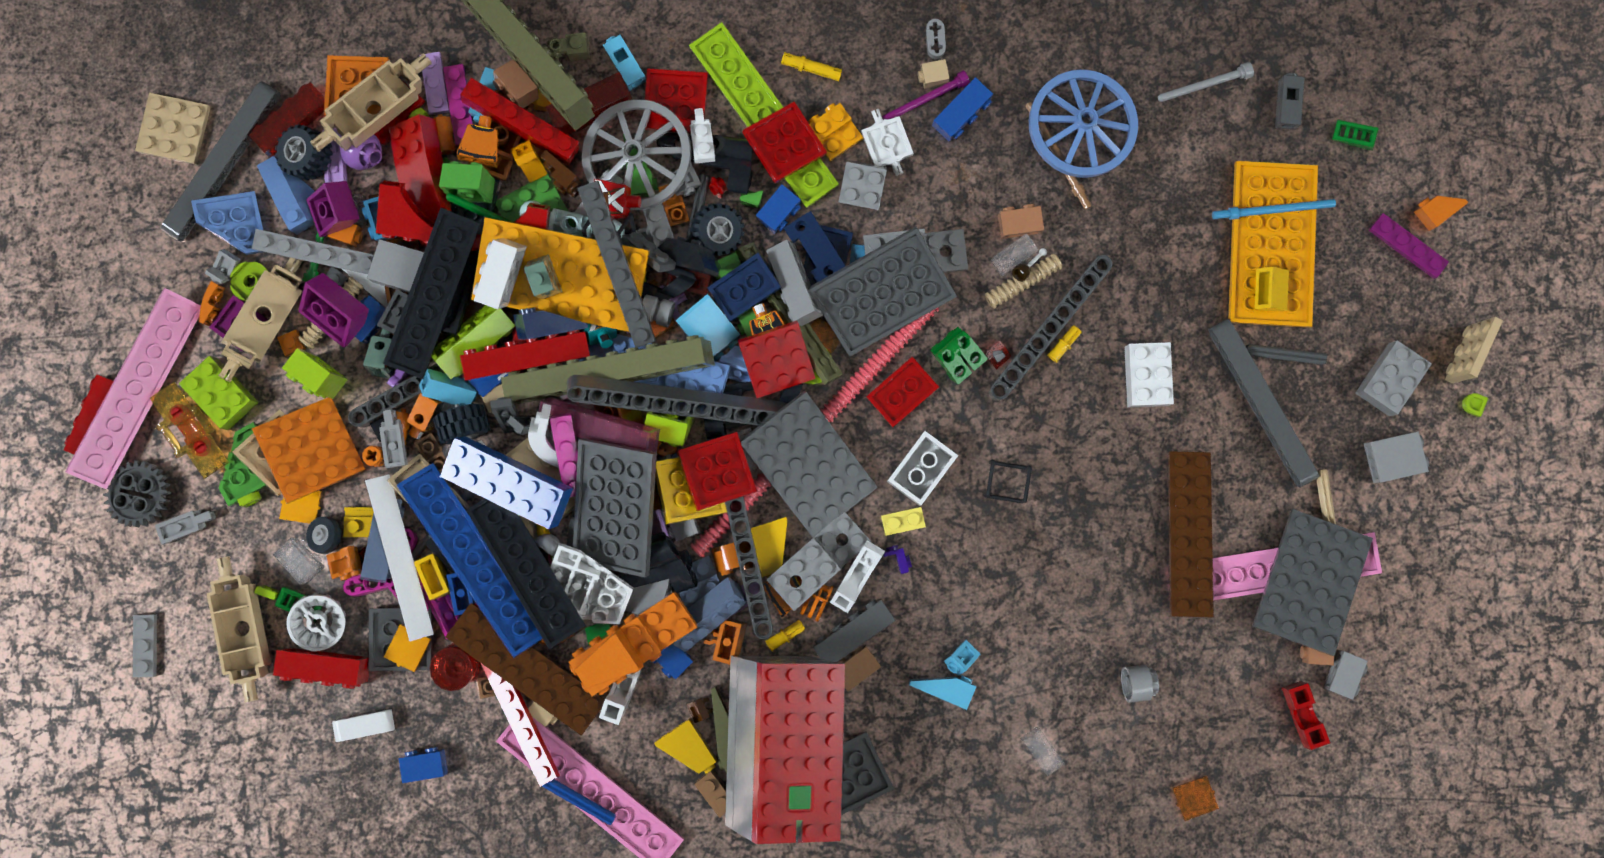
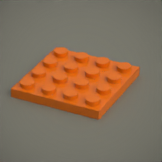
M325 398L252 428L286 504L366 470L332 398Z

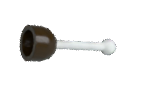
M1041 248L1039 254L1028 264H1018L1012 270L1013 277L1017 281H1025L1030 275V267L1041 256H1045L1047 250Z

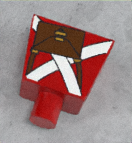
M594 179V182L599 181L612 219L625 218L630 214V208L641 207V196L631 195L630 187Z

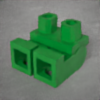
M959 327L951 330L941 342L936 343L930 350L943 366L949 378L958 385L972 374L970 369L975 371L988 360L973 339Z

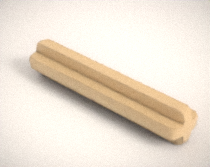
M1317 470L1319 478L1316 480L1322 519L1336 524L1328 470Z

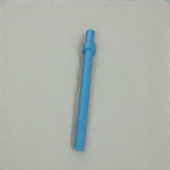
M1330 199L1240 209L1238 207H1230L1228 210L1213 211L1212 218H1229V220H1234L1243 216L1336 207V200Z

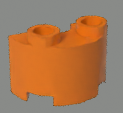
M746 541L740 544V551L742 553H748L751 550L749 542ZM734 543L711 549L717 573L721 572V576L733 573V568L739 567ZM747 562L744 570L753 568V562Z
M347 546L340 549V551L326 555L332 579L340 578L341 581H345L351 577L361 575L362 564L357 546Z

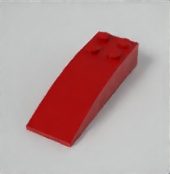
M419 114L390 126L389 133L398 181L405 183V190L412 201L427 217L435 222L440 208L451 211L450 201L446 199L445 192L439 187L443 159L436 119ZM419 240L422 247L427 246L424 240Z

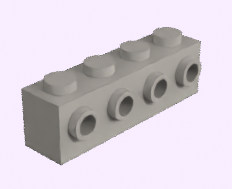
M786 239L766 250L769 257L767 262L771 269L774 270L775 278L782 287L781 298L789 308L787 313L792 322L797 320L799 325L803 326L823 316L808 291V287L811 284L795 244Z

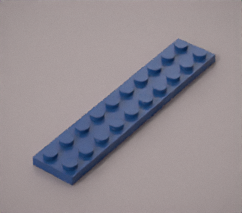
M432 463L397 484V488L512 657L515 658L543 638L470 516L444 478L440 477V472Z

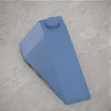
M272 156L258 164L257 167L288 229L298 235L315 225L306 200L315 191L302 179L283 172L277 164L278 159Z

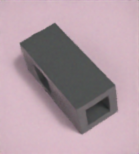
M1288 73L1278 81L1275 128L1296 130L1301 125L1305 77L1298 76L1296 73Z

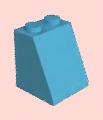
M708 294L676 320L687 336L698 335L699 337H704L705 340L711 341L715 362L720 360L727 348L732 349L735 345L737 346L739 344L738 340L741 338L740 333L729 322Z

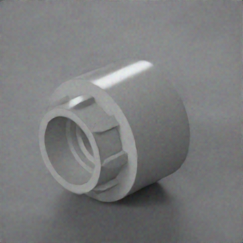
M1145 664L1122 668V690L1128 703L1149 701L1152 699V696L1158 694L1159 679L1153 668H1148Z

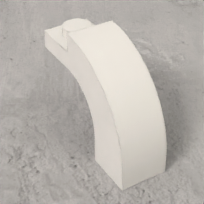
M543 404L542 411H537L536 418L531 417L528 440L532 450L540 459L559 468L553 435L548 426L551 405Z
M866 541L830 603L848 613L885 551Z
M641 670L626 675L627 678L619 684L613 683L604 701L599 718L619 725L629 705Z

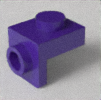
M898 545L887 547V552H884L883 557L895 554L900 574L908 573V568L912 567L909 555L905 556L904 549H899Z

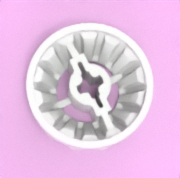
M313 593L312 595H305L292 606L287 617V630L291 639L299 647L310 651L325 650L336 644L341 638L346 626V614L340 602L335 601L328 594ZM312 606H323L327 610L325 612L314 610ZM331 612L333 618L331 627L327 624L326 614ZM303 615L307 618V627L304 626ZM314 619H321L320 624H313Z

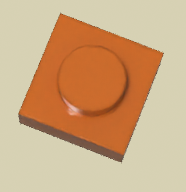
M296 329L277 337L286 357L291 356L297 348L301 350L306 349L305 345L299 340L298 337L301 335Z

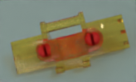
M175 382L150 397V400L164 419L156 426V429L162 432L174 450L176 458H180L187 453L204 479L229 463L210 435L215 429L198 405L193 407L190 405ZM175 425L185 436V446L181 447L169 429L170 426Z

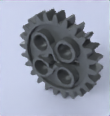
M135 460L134 463L127 462L126 467L120 465V472L116 471L114 479L112 478L111 484L107 488L109 490L108 493L103 494V496L108 497L104 504L110 505L106 511L113 513L111 518L118 519L117 523H125V526L132 527L133 525V527L139 528L140 525L148 526V521L154 523V516L162 517L160 510H167L163 504L170 502L166 495L171 494V492L166 491V488L171 484L164 482L168 477L161 475L163 470L158 469L157 465L146 461ZM151 482V487L148 490V484ZM127 489L153 495V499L122 493L121 490ZM126 498V499H127V502H126V504L124 505V504H123V501H124V499ZM145 502V508L142 510V505Z

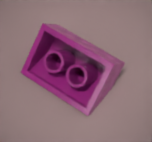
M324 273L305 282L298 310L299 313L343 348L347 347L364 326L369 311L364 304Z

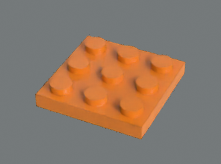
M327 55L324 110L388 60L390 61L388 57ZM371 105L368 107L367 112L375 115L380 112L381 107Z

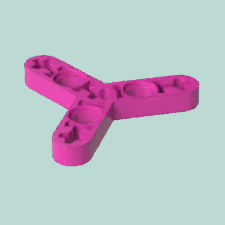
M405 529L406 535L411 537V540L408 542L411 553H413L418 536L414 531ZM361 575L347 579L343 585L344 592L353 597L389 589L397 598L393 580L388 578L386 583L378 582L374 588L369 586L368 580L360 579ZM354 583L358 585L363 584L364 586L356 587L355 591L351 590V587L354 586ZM425 600V604H426L427 611H428V610H429V606H428V603H427L426 600Z

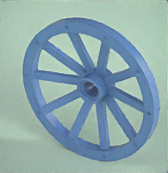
M1072 70L1052 78L1038 92L1029 113V132L1038 154L1051 167L1073 177H1096L1112 171L1129 155L1138 134V116L1131 97L1114 79L1096 71ZM1076 80L1097 83L1088 107L1085 106ZM1069 82L1079 110L1053 93L1052 90L1063 83ZM1102 86H1104L1118 100L1096 111L1094 108ZM1048 97L1074 116L1039 115V110L1044 98ZM1123 105L1128 124L1104 120L1098 117ZM1082 117L1088 118L1090 123L1083 122ZM1038 122L1073 124L1044 142L1039 131ZM1098 126L1128 132L1122 150ZM1077 130L1075 139L1063 162L1048 147ZM1092 131L1116 156L1111 161L1098 166ZM1085 133L1091 167L1070 165Z

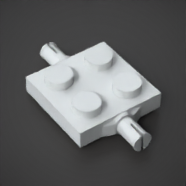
M876 109V112L873 110L871 113L875 123L871 127L861 130L874 165L882 167L892 165L895 176L901 175L904 172L899 162L913 156L914 153L900 116L883 120L879 109Z

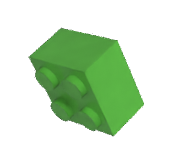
M457 161L442 164L439 187L446 195L452 193L469 202L492 203L495 179L482 164L472 162L469 165Z

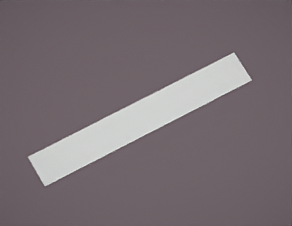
M389 474L365 480L410 642L434 635L394 488L388 482Z

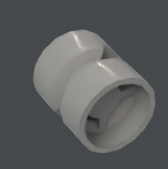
M646 294L643 299V305L649 322L656 321L657 325L668 328L673 318L675 302L666 299L659 301L658 297Z

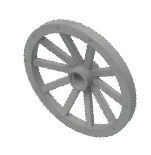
M628 100L606 109L592 123L583 142L582 166L586 179L589 183H592L594 179H597L592 166L593 162L623 157L601 180L610 182L627 164L624 185L631 188L634 166L636 165L650 198L642 199L640 208H630V210L649 209L668 200L682 186L691 165V143L685 127L672 111L653 101ZM644 110L633 140L624 112ZM651 112L660 114L670 121L641 141ZM617 115L626 139L625 143L601 130L607 122ZM675 127L680 137L681 147L646 148ZM597 135L622 149L592 155ZM638 148V153L635 156H630V152ZM682 154L677 174L675 175L646 155ZM643 162L672 180L664 190L656 195L643 167Z

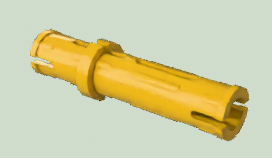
M784 52L781 65L796 68L799 72H810L838 82L842 73L840 68L807 59L803 55L800 57Z

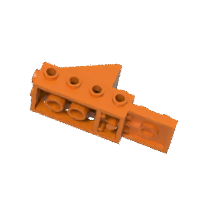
M675 591L636 616L634 613L623 620L624 623L619 627L617 625L612 626L602 638L600 636L595 637L585 649L580 647L572 653L573 657L569 661V667L571 672L575 676L578 675L582 681L581 685L585 692L590 693L591 696L597 693L599 695L604 694L610 689L609 685L614 682L619 684L627 678L626 675L638 672L644 667L643 664L646 661H655L661 656L660 652L698 627V624Z

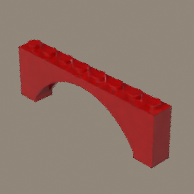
M387 180L381 182L379 185L376 233L382 234V237L385 238L403 237L405 241L424 240V243L427 244L435 222L427 217L412 201L405 190V183ZM529 203L526 212L513 223L548 229L550 206ZM477 234L472 251L480 249L482 234Z

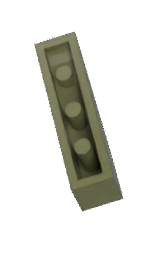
M714 686L711 688L719 756L717 763L720 770H725L727 774L729 713L717 687Z

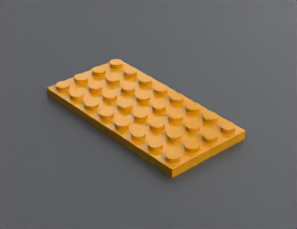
M1236 161L1234 165L1233 207L1240 209L1317 201L1318 165ZM1317 209L1243 216L1232 220L1228 319L1232 323L1312 327ZM1277 267L1289 270L1287 311H1261L1255 309L1256 269Z
M488 217L484 218L473 290L476 283L480 282L482 275L479 272L482 263H486L488 257L486 249L489 242H492L494 239L505 238L527 246L509 304L506 307L514 309L536 307V311H546L584 323L629 332L596 239ZM622 245L641 297L650 250ZM549 254L562 292L541 299L534 297L524 267L528 261ZM472 292L471 300H474L475 295Z

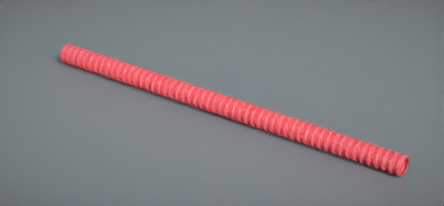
M938 308L905 325L898 331L896 330L894 335H890V339L885 340V344L881 345V349H877V353H873L872 358H868V362L863 363L864 366L859 368V372H855V376H851V380L846 381L845 386H841L842 389L837 391L838 394L833 395V399H829V403L824 404L823 409L820 408V411L829 423L834 421V417H838V413L841 414L843 412V408H847L846 405L851 403V399L854 400L856 398V394H860V390L865 389V385H869L868 382L873 380V376L876 377L878 375V371H882V367H886L887 362H891L890 359L895 357V353L898 354L900 352L899 349H903V345L908 344V340L913 338V334L916 335L917 330L920 331L922 329L921 326H925V322L930 321V317L935 315L934 312L939 311ZM758 473V477L753 479L757 492L744 496L747 511L749 510L748 507L750 505L753 506V502H757L758 497H762V493L767 492V488L772 486L763 473ZM739 501L731 504L732 512H739L742 508V504ZM727 512L721 516L718 515V519L713 521L714 524L712 526L709 525V529H705V533L703 535L700 534V538L695 539V543L690 545L700 557H705L704 554L709 552V548H713V544L718 543L719 538H723L722 535L727 533V529H731Z

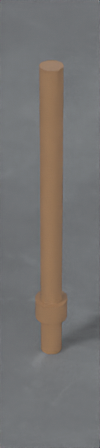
M1033 102L1025 105L1029 113ZM1038 122L1039 131L1045 141L1052 138L1046 124ZM1056 143L1049 147L1051 152L1064 162L1065 158ZM1065 174L1073 188L1071 190L1075 197H1078L1083 208L1087 210L1092 207L1084 193L1086 190L1083 185L1079 184L1076 177Z

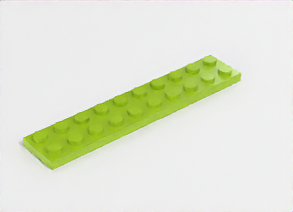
M722 22L689 45V48L747 127L783 108ZM821 158L784 178L796 196L801 199V203L806 209L839 186V183Z

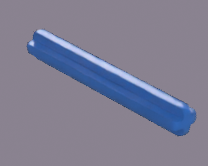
M555 779L542 786L608 825H611L616 818V814Z

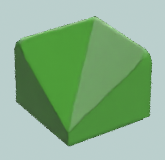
M748 191V195L741 194L740 203L760 209L764 192Z

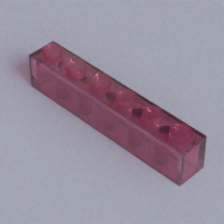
M554 398L540 401L539 412L542 411L543 404L551 405L549 417L570 413L576 437L657 452L660 429ZM549 420V421H548V426H549V429L551 430V425H550V420Z

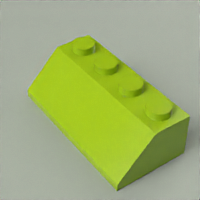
M484 305L462 323L461 329L457 333L458 336L449 334L436 345L432 358L450 379L459 377L463 373L459 356L464 355V350L476 348V352L485 351V346L496 345L501 337H507L511 334L512 328L515 325L501 308L496 309Z

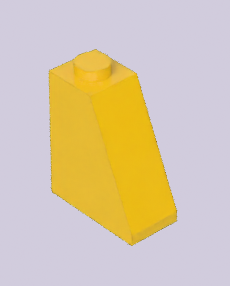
M786 517L751 528L762 577L767 576V579L783 565L788 522Z
M691 718L654 742L657 748L698 774L702 771L706 774L716 767L714 765L717 762L716 756Z

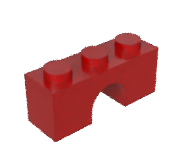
M1299 681L1282 687L1303 747L1313 750L1330 744L1324 724L1318 720L1314 712L1313 704L1316 702L1309 683Z

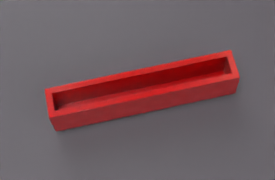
M473 78L469 80L460 94L462 103L482 115L492 118V121L524 140H530L531 144L543 151H548L552 156L568 166L579 150V141Z
M574 330L567 332L565 336L553 334L548 335L547 339L539 340L538 338L528 339L523 344H518V341L506 342V347L497 348V344L485 346V351L476 352V348L464 350V355L459 357L464 381L584 358L590 356L585 332Z

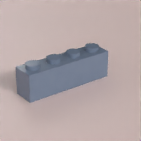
M397 499L400 514L403 518L406 506L402 505V499ZM373 513L360 579L386 583L387 578L391 579V573Z
M727 577L687 610L698 624V627L672 644L687 652L747 604L741 585Z

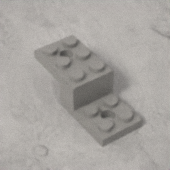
M919 229L944 273L968 270L964 229L925 233V229ZM907 231L863 235L865 255ZM948 247L951 250V255L943 257L940 254V248Z
M844 512L774 572L767 581L795 611L857 555L866 541H871ZM839 534H845L848 537L846 545L840 546L837 544L836 537ZM794 575H798L802 579V584L796 588L790 584V578Z

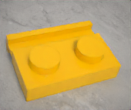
M344 507L343 537H369L374 513L373 508Z

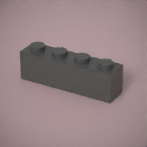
M873 599L865 605L867 609L862 613L856 611L848 617L850 621L845 625L839 623L831 629L833 633L828 637L822 635L815 640L816 645L813 646V649L821 659L838 662L896 621L882 600L876 601V599Z

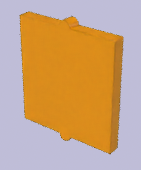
M317 491L289 504H286L283 497V500L280 501L282 506L279 519L310 524L317 518L318 510L321 509L319 503L322 491Z
M400 624L384 658L396 663L398 667L402 666L415 672L431 639L423 637L409 642L406 627Z

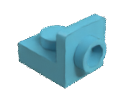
M965 640L944 662L951 672L959 676L967 671L981 654Z

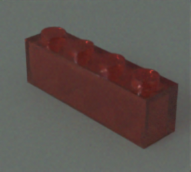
M311 82L302 85L298 93L283 102V106L277 111L271 112L266 121L255 126L249 136L269 157L274 156L277 153L275 146H278L279 143L277 140L279 137H282L281 133L284 130L288 131V127H294L298 124L308 126L324 112V95Z

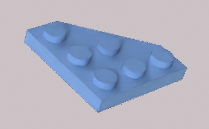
M255 191L191 201L197 224L246 255L263 252L252 249L255 230H263Z

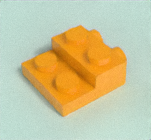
M835 103L830 104L825 109L826 113L820 117L817 114L808 121L827 151L825 156L830 162L863 140V136L853 124L852 118L841 103L837 105Z

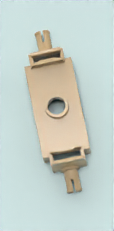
M422 53L411 64H406L401 58L393 64L388 60L324 110L326 116L320 120L324 131L311 140L310 143L318 152L332 141H336L344 151L348 150L351 145L355 148L360 146L419 99L418 94L422 91V82L418 74L432 64L430 59ZM400 75L410 83V89L401 81ZM371 105L381 107L380 112L375 115L369 114L367 109ZM334 127L337 129L338 133L342 136L341 138L334 132V130H333Z
M290 257L284 268L274 265L271 272L264 270L221 343L226 345L221 354L227 357L228 361L218 375L223 379L229 370L230 372L225 380L231 382L239 367L243 366L249 369L254 361L260 363L302 293V290L298 289L302 280L295 273L304 260L298 259L293 264L295 258ZM274 272H277V273L281 274L282 276L288 278L289 280L295 282L296 284L293 285L292 282H290V281H288L287 279L281 277L280 275L274 274ZM259 308L268 309L271 313L270 319L266 322L259 321L256 317V310ZM232 344L253 357L250 360L229 349V346Z
M230 556L218 558L216 561L220 577L218 580L210 582L212 592L207 593V599L222 674H229L230 684H242L245 703L259 700L255 681H257V678L269 674L267 665L271 664L258 594L254 593L256 584L250 583V577L233 574ZM238 582V588L229 589L228 591L224 590V585ZM242 621L247 622L250 627L248 634L245 636L241 635L238 631V625ZM254 668L256 670L255 674L241 675V670Z

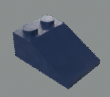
M536 307L519 309V314L513 315L518 339L523 340L588 328V323L546 311H536Z

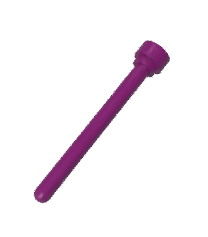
M964 70L957 73L953 77L954 80L883 115V120L901 116L956 87L965 88L970 83L968 75Z

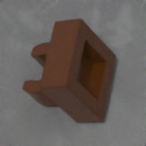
M700 698L686 704L694 723L710 717L709 714L713 712V708L707 710L704 705L705 702L709 701V698Z

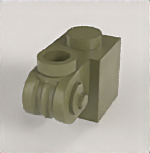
M585 32L566 34L565 38H553L547 41L548 49L552 54L551 57L554 59H559L562 55H568L571 62L591 60L589 40Z

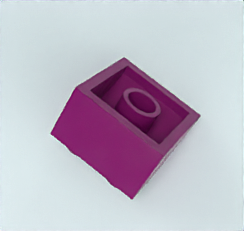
M347 181L324 183L306 199L319 237L349 228L360 219Z

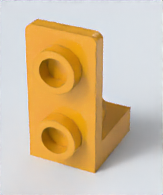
M530 140L511 149L517 165L521 167L530 183L547 175V171Z

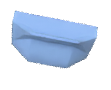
M735 345L727 354L721 356L719 363L731 366L728 375L729 379L741 383L751 382L740 347Z

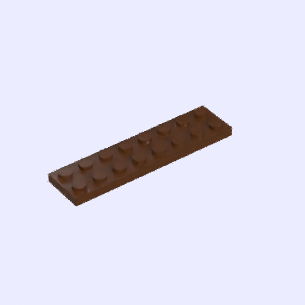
M1169 451L1170 617L1214 618L1211 452Z
M472 602L445 636L581 736L603 707L604 698L598 694L591 696L590 693L585 692L578 679L534 647H530L513 658L480 608Z

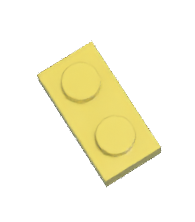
M921 507L881 516L885 536L926 527Z

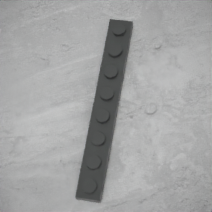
M595 181L578 187L577 189L635 347H640L655 342V335L600 183Z

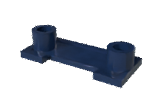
M811 211L784 227L792 243L800 240L817 267L811 271L817 282L828 277L829 271L835 273L845 267V264Z

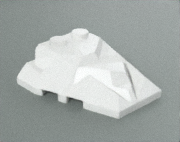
M559 543L550 567L583 620H592L593 623L620 624L633 587L581 550Z

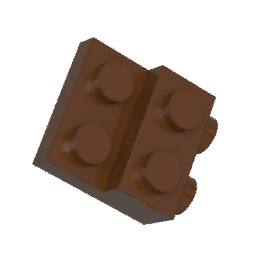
M545 150L541 158L544 161L543 165L554 180L553 185L564 196L569 194L573 198L579 195L577 188L583 186L578 177Z

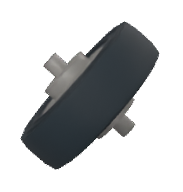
M330 517L314 519L306 533L309 548L319 554L333 552L341 540L339 523Z

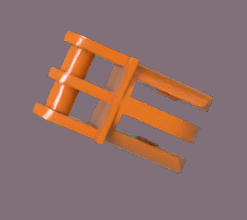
M824 584L820 588L818 595L813 594L811 596L815 599L808 613V618L811 619L820 600L822 604L815 618V621L819 622L834 586L829 587ZM822 591L828 593L826 599L820 597ZM811 597L804 602L799 614L804 615Z

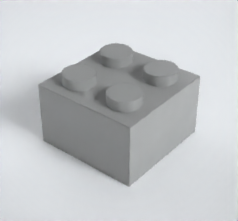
M847 160L839 202L879 210L887 167Z

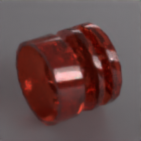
M452 643L437 652L432 658L430 674L434 683L441 689L456 691L476 679L482 665L475 658ZM456 662H461L462 666H457Z

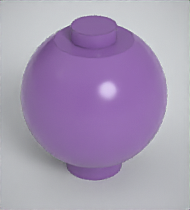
M372 135L357 148L351 145L348 150L344 151L340 147V154L343 161L349 167L355 170H368L380 163L382 147L379 139Z

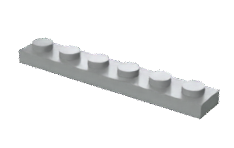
M259 229L255 230L252 245L254 250L368 274L374 257L373 254Z

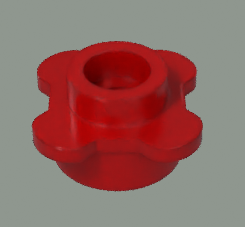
M712 177V181L709 182V189L713 195L722 198V194L727 191V186L722 178Z

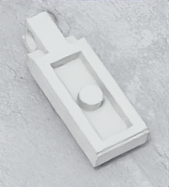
M703 108L694 109L695 120H691L690 130L695 164L715 162L711 123H709V119H704Z

